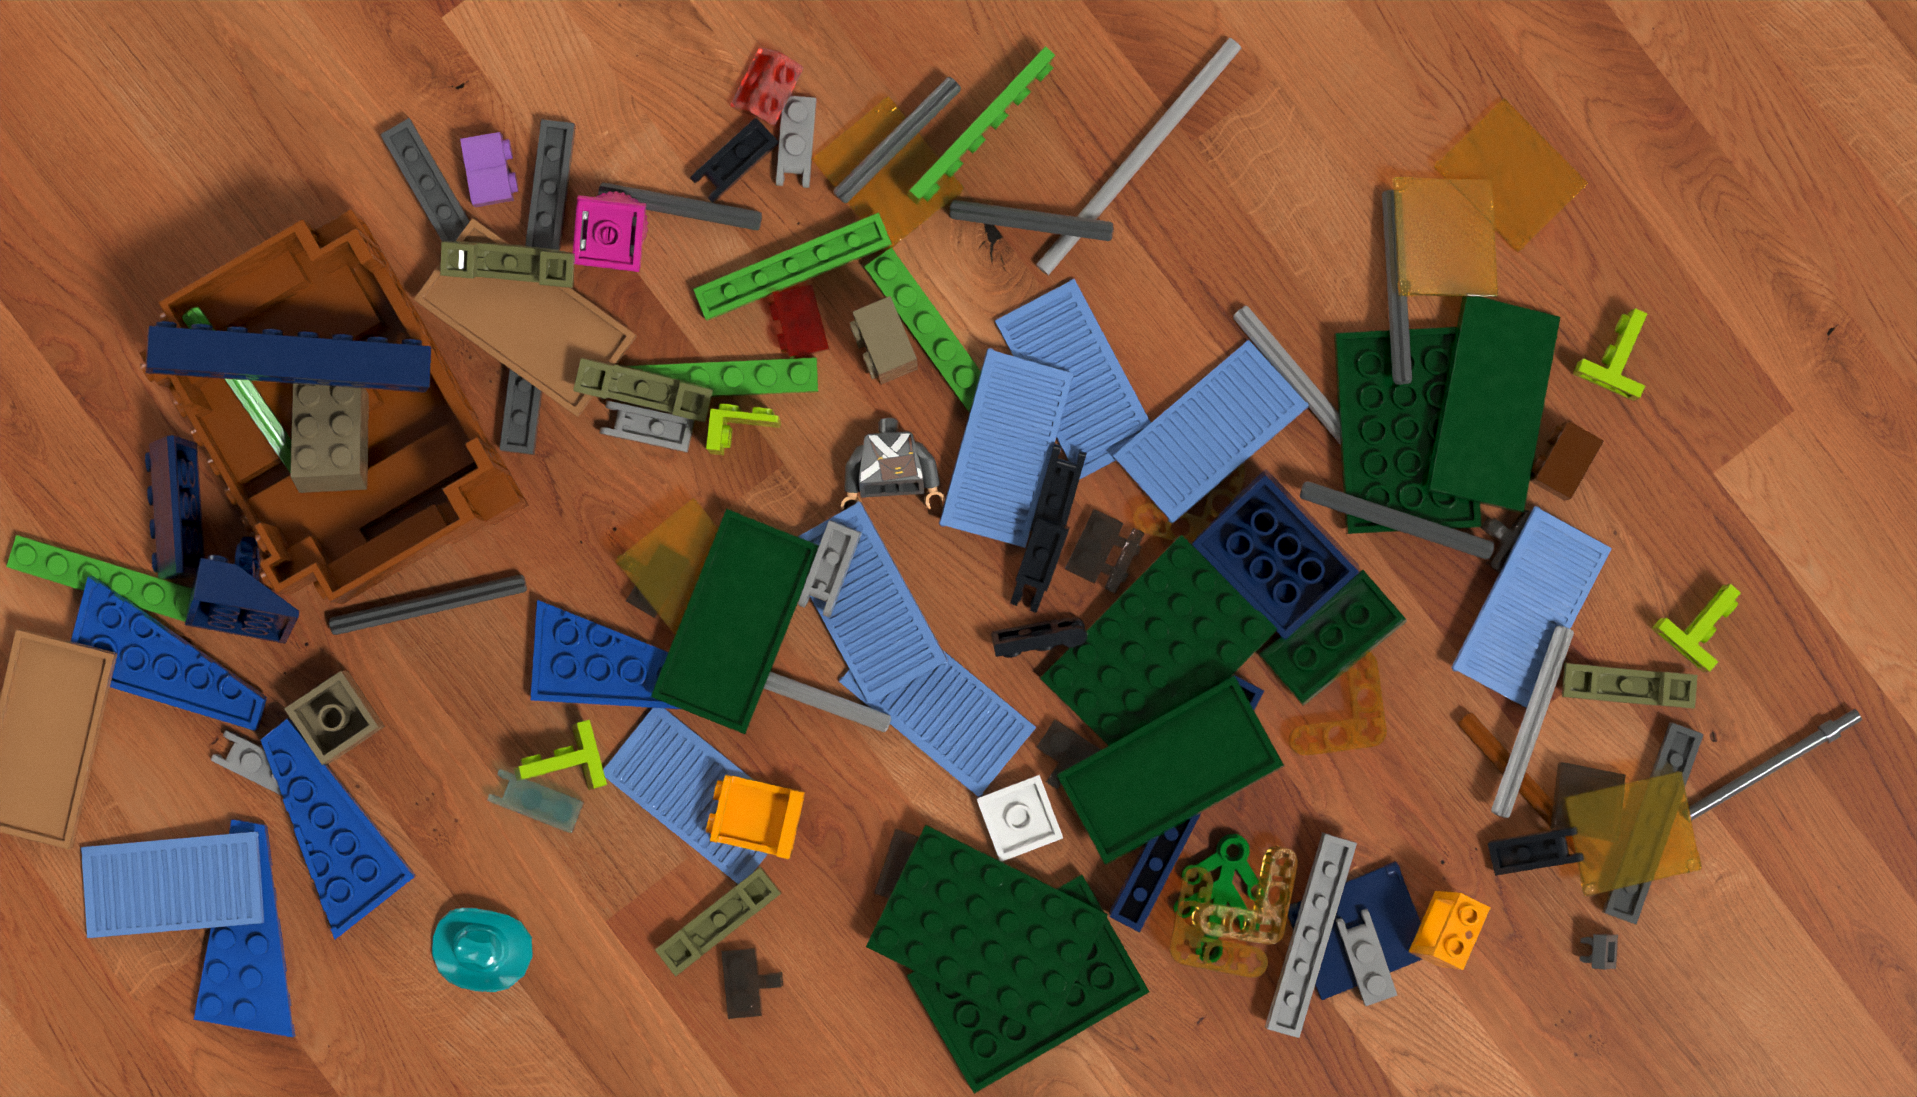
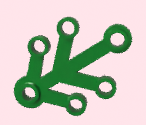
M1238 834L1223 836L1217 843L1215 854L1196 865L1185 866L1181 873L1182 879L1186 884L1196 885L1201 881L1204 874L1222 865L1218 880L1188 898H1178L1173 905L1177 916L1188 918L1196 908L1214 898L1205 936L1198 939L1195 945L1197 957L1205 963H1214L1222 956L1223 947L1218 938L1227 901L1239 919L1238 925L1243 933L1248 935L1254 934L1260 926L1258 918L1250 913L1232 883L1236 869L1248 886L1246 892L1251 900L1255 902L1263 901L1268 894L1266 885L1257 879L1247 862L1250 854L1249 844L1245 838ZM1230 844H1236L1239 849L1238 854L1234 857L1228 856L1226 852ZM1189 869L1197 870L1198 877L1195 881H1188L1186 879V872ZM1255 885H1260L1263 888V894L1258 898L1253 897L1251 894V889ZM1186 901L1189 903L1190 910L1188 913L1181 914L1178 912L1177 908L1180 902ZM1246 918L1254 919L1255 927L1252 930L1244 929L1243 921ZM1207 942L1213 943L1215 948L1214 952L1210 955H1205L1202 952V946Z

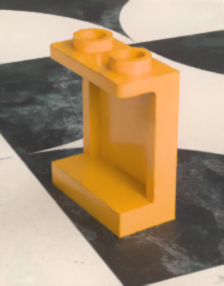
M726 774L723 781L717 780L713 800L719 801L716 814H709L706 833L711 834V842H720L790 859L805 792Z

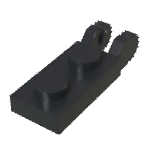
M1038 516L1015 580L1017 584L1010 604L1017 606L1023 595V587L1027 584L1037 588L1030 602L1029 610L1037 613L1044 591L1047 592L1070 527Z
M1077 617L1048 620L992 631L991 633L995 656L1006 658L1016 657L1022 652L1030 650L1047 651L1061 644L1072 648L1076 647V645H1083L1086 639H1088L1083 620L1081 621V618Z

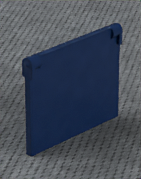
M1394 861L1345 882L1335 919L1342 917L1346 930L1364 924L1361 910L1367 908L1390 973L1422 960L1408 952L1421 921L1397 862ZM1302 900L1284 906V913L1287 915L1292 929H1294ZM1335 919L1315 984L1321 1000L1357 986Z

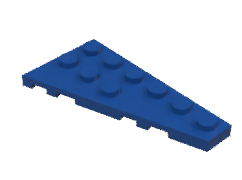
M94 576L87 577L71 641L118 653L111 680V688L256 731L259 729L267 696Z
M537 600L531 701L680 709L651 697L668 655L667 651Z
M288 718L263 737L261 743L274 778L277 780L283 796L282 800L286 811L290 815L295 835L311 878H313L321 905L326 912L335 940L416 875L327 765H321L297 727Z
M232 819L229 834L258 832L264 923L211 928L193 1020L293 1038L296 1035L294 1024L292 1023L290 1008L292 1005L286 979L287 968L281 924L277 912V894L273 882L271 867L273 864L268 827L264 824Z

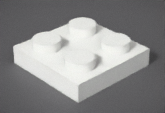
M1040 775L976 798L1001 862L1063 839Z

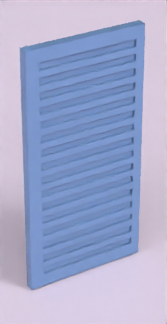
M1070 279L1064 285L995 320L1014 357L1074 374L1056 438L1069 462L1077 464V457L1080 451L1087 452L1080 479L1116 461L1113 455L1151 423L1075 279Z
M1248 340L1117 451L1113 458L1163 512L1168 521L1173 524L1305 411L1309 404L1302 399Z
M992 348L987 349L939 520L940 526L952 527L1026 548L1073 379V373L1000 353Z
M857 501L855 505L798 537L820 545L830 520L862 532L831 616L823 615L827 602L812 596L810 597L867 702L871 704L939 665L946 664L948 659L862 502Z
M1534 507L1451 667L1452 670L1462 673L1527 708L1555 627L1565 626L1571 629L1612 548L1541 510L1540 507Z
M945 651L943 652L948 659L946 664L939 665L871 704L867 702L850 669L839 679L843 686L870 708L890 715V724L978 797L983 795L984 790L1036 728Z
M652 708L603 769L605 778L739 884L756 870L768 853L720 842H711V834L706 833V826L709 814H716L719 801L713 800L717 780L723 781L726 774L750 780L754 779L665 708Z
M258 832L81 847L87 938L264 923Z

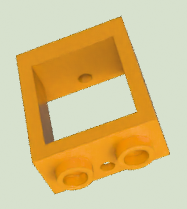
M1435 891L1408 952L1438 967L1464 970L1491 907L1462 893ZM1467 931L1472 933L1470 939H1467L1465 936Z

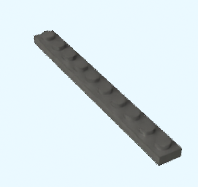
M541 119L525 246L560 250L576 129L575 123ZM511 369L509 371L500 451L535 455L542 391Z

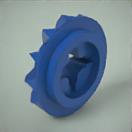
M243 536L241 543H238L236 547L235 564L256 580H259L261 558H259L257 541L254 537Z

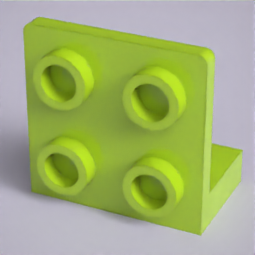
M719 404V409H710L706 449L710 454L724 456V449L731 448L732 428L730 425H727V422L780 428L781 420L779 416L774 415L773 409L753 407L752 413L741 412L737 405Z

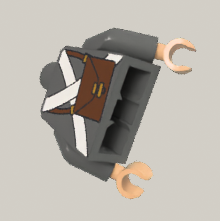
M894 418L881 419L878 422L879 433L865 435L864 445L856 447L846 463L844 491L847 492V497L841 502L842 511L846 510V502L848 500L862 502L857 496L858 492H860L861 498L924 494V488L928 490L924 496L925 505L931 509L929 498L931 495L937 494L943 507L945 497L937 489L940 481L935 458L922 443L914 441L911 432H899L898 420Z

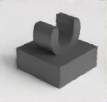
M1593 934V937L1581 938L1580 943H1588L1593 948L1590 956H1580L1579 960L1581 962L1592 963V968L1616 969L1618 935Z

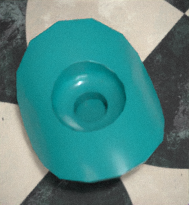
M458 908L450 910L439 921L433 936L432 955L438 973L449 983L472 991L497 992L509 989L525 976L533 957L532 936L522 922L509 915L477 908Z

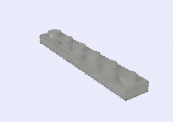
M1322 832L1266 1020L1265 1028L1297 1038L1300 1037L1356 849V842Z

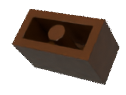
M1567 421L1561 427L1556 425L1547 439V442L1551 445L1545 456L1539 454L1534 461L1531 471L1534 475L1530 480L1532 483L1564 501L1572 498L1604 440L1576 424Z

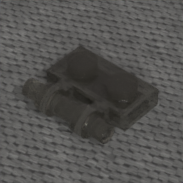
M1093 509L1064 570L1095 584L1101 572L1109 576L1104 589L1116 594L1121 582L1125 583L1129 576L1126 572L1134 555L1138 556L1142 549L1140 543L1145 533L1133 528L1128 539L1122 538L1118 535L1124 523ZM1113 545L1122 549L1115 566L1105 563Z

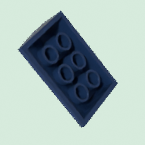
M170 435L150 443V452L145 454L147 472H151L152 486H148L147 496L149 505L153 506L154 519L150 520V535L152 539H156V552L152 554V567L155 573L158 572V578L160 579L191 578L196 575L200 559H205L197 443Z
M1267 469L1244 488L1192 542V545L1255 610L1260 611L1277 628V632L1285 640L1359 573V564Z
M209 555L208 559H200L191 589L185 626L286 644L298 619L299 610L239 566L229 563V559L222 556Z

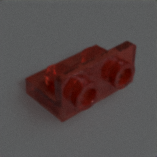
M759 47L730 106L741 113L756 116L769 125H775L803 71V66L779 51Z
M810 284L784 292H772L774 301L768 303L773 321L780 320L783 333L777 334L781 352H788L790 359H797L830 350L813 285Z

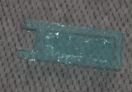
M499 769L497 775L502 779L509 780L503 798L495 794H489L487 801L568 833H573L585 801L528 779L517 781L515 774Z

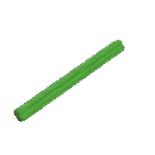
M198 306L189 309L182 315V320L189 329H191L193 324L211 325ZM224 379L291 474L292 439L250 380Z

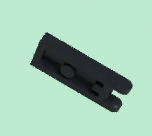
M755 117L702 165L690 179L695 184L702 177L706 176L717 188L708 197L714 203L779 144V141Z
M1054 444L1030 531H1033L1038 516L1067 525L1087 452L1080 451L1076 464L1059 459L1061 445Z
M1577 826L1491 840L1488 842V848L1495 876L1583 861V853L1569 854L1566 836L1578 834Z

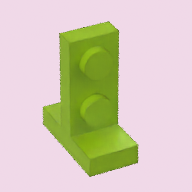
M1635 308L1628 312L1627 315L1622 314L1615 328V332L1619 333L1614 345H1608L1601 362L1606 364L1605 367L1582 359L1577 362L1573 375L1632 401L1639 399L1645 385L1622 376L1621 373L1647 313Z
M1731 584L1723 585L1684 632L1668 618L1659 619L1651 629L1700 671L1710 672L1719 661L1698 645V643L1701 641L1704 644L1713 636L1717 630L1714 624L1721 616L1726 618L1734 611L1738 605L1735 599L1741 592Z
M590 720L571 725L578 751H574L572 745L553 750L555 757L542 760L541 754L521 759L522 766L514 768L516 780L520 781L582 764L588 790L607 785Z

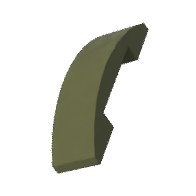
M441 242L440 276L472 279L475 277L537 282L539 285L568 288L574 286L575 253L499 243Z
M581 358L573 391L672 413L675 416L705 423L713 389L644 370Z
M1565 663L1562 697L1695 708L1698 675Z
M759 867L655 949V951L676 977L779 896L781 891L763 868Z

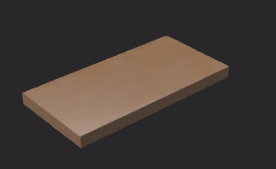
M473 218L456 240L461 242L508 244ZM441 262L413 299L578 418L594 397L573 391L580 359L586 358L618 364L637 337L632 331L571 288L539 285L537 282L475 277L472 279L440 276Z
M17 629L15 631L0 697L1 833L65 849L73 848L118 653L24 629Z

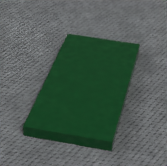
M1471 294L1463 295L1425 491L1513 512H1524L1561 317Z
M726 509L651 697L746 734L798 605L819 545Z
M1233 676L1057 774L1104 864L1108 865L1285 767L1237 678Z

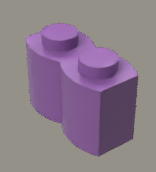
M501 132L460 139L472 205L474 207L514 201L513 192H519L516 173H509L507 160L513 159L510 140H503Z

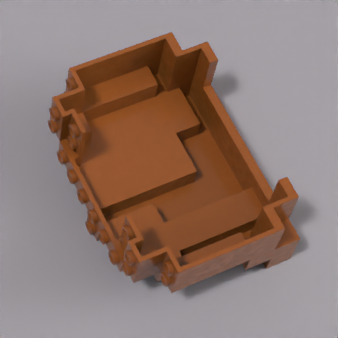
M353 209L346 211L317 229L302 219L158 302L163 310L159 314L161 320L177 323V328L189 329L182 320V315L189 309L198 306L216 331H227V327L248 328V333L262 334V330L276 329L283 331V336L297 337L298 332H314L319 334L318 338L332 339V335L345 334L353 336V341L367 342L368 337H383L388 339V343L402 344V340L414 339L422 341V346H431L430 387L426 392L366 388L369 395L367 489L306 493L298 492L291 479L290 472L224 379L145 373L146 349L139 353L144 361L140 364L143 373L150 382L155 380L158 385L170 389L175 398L173 402L183 418L188 416L194 428L190 429L194 440L200 447L205 446L211 457L207 458L210 468L216 476L222 475L227 484L224 488L226 496L233 505L238 504L244 516L240 517L244 527L250 535L256 534L255 539L259 545L257 549L263 558L260 565L264 571L260 573V576L266 587L271 591L275 589L276 593L292 595L313 582L323 600L328 598L330 602L344 604L449 542L456 544L488 524L496 525L529 506L499 452L490 444L477 421L479 420L477 414L364 219ZM251 381L292 439L293 383Z

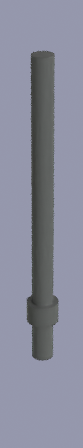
M1853 709L1835 721L1828 720L1819 725L1818 731L1682 810V815L1689 823L1824 742L1828 744L1841 737V732L1862 720L1859 712Z

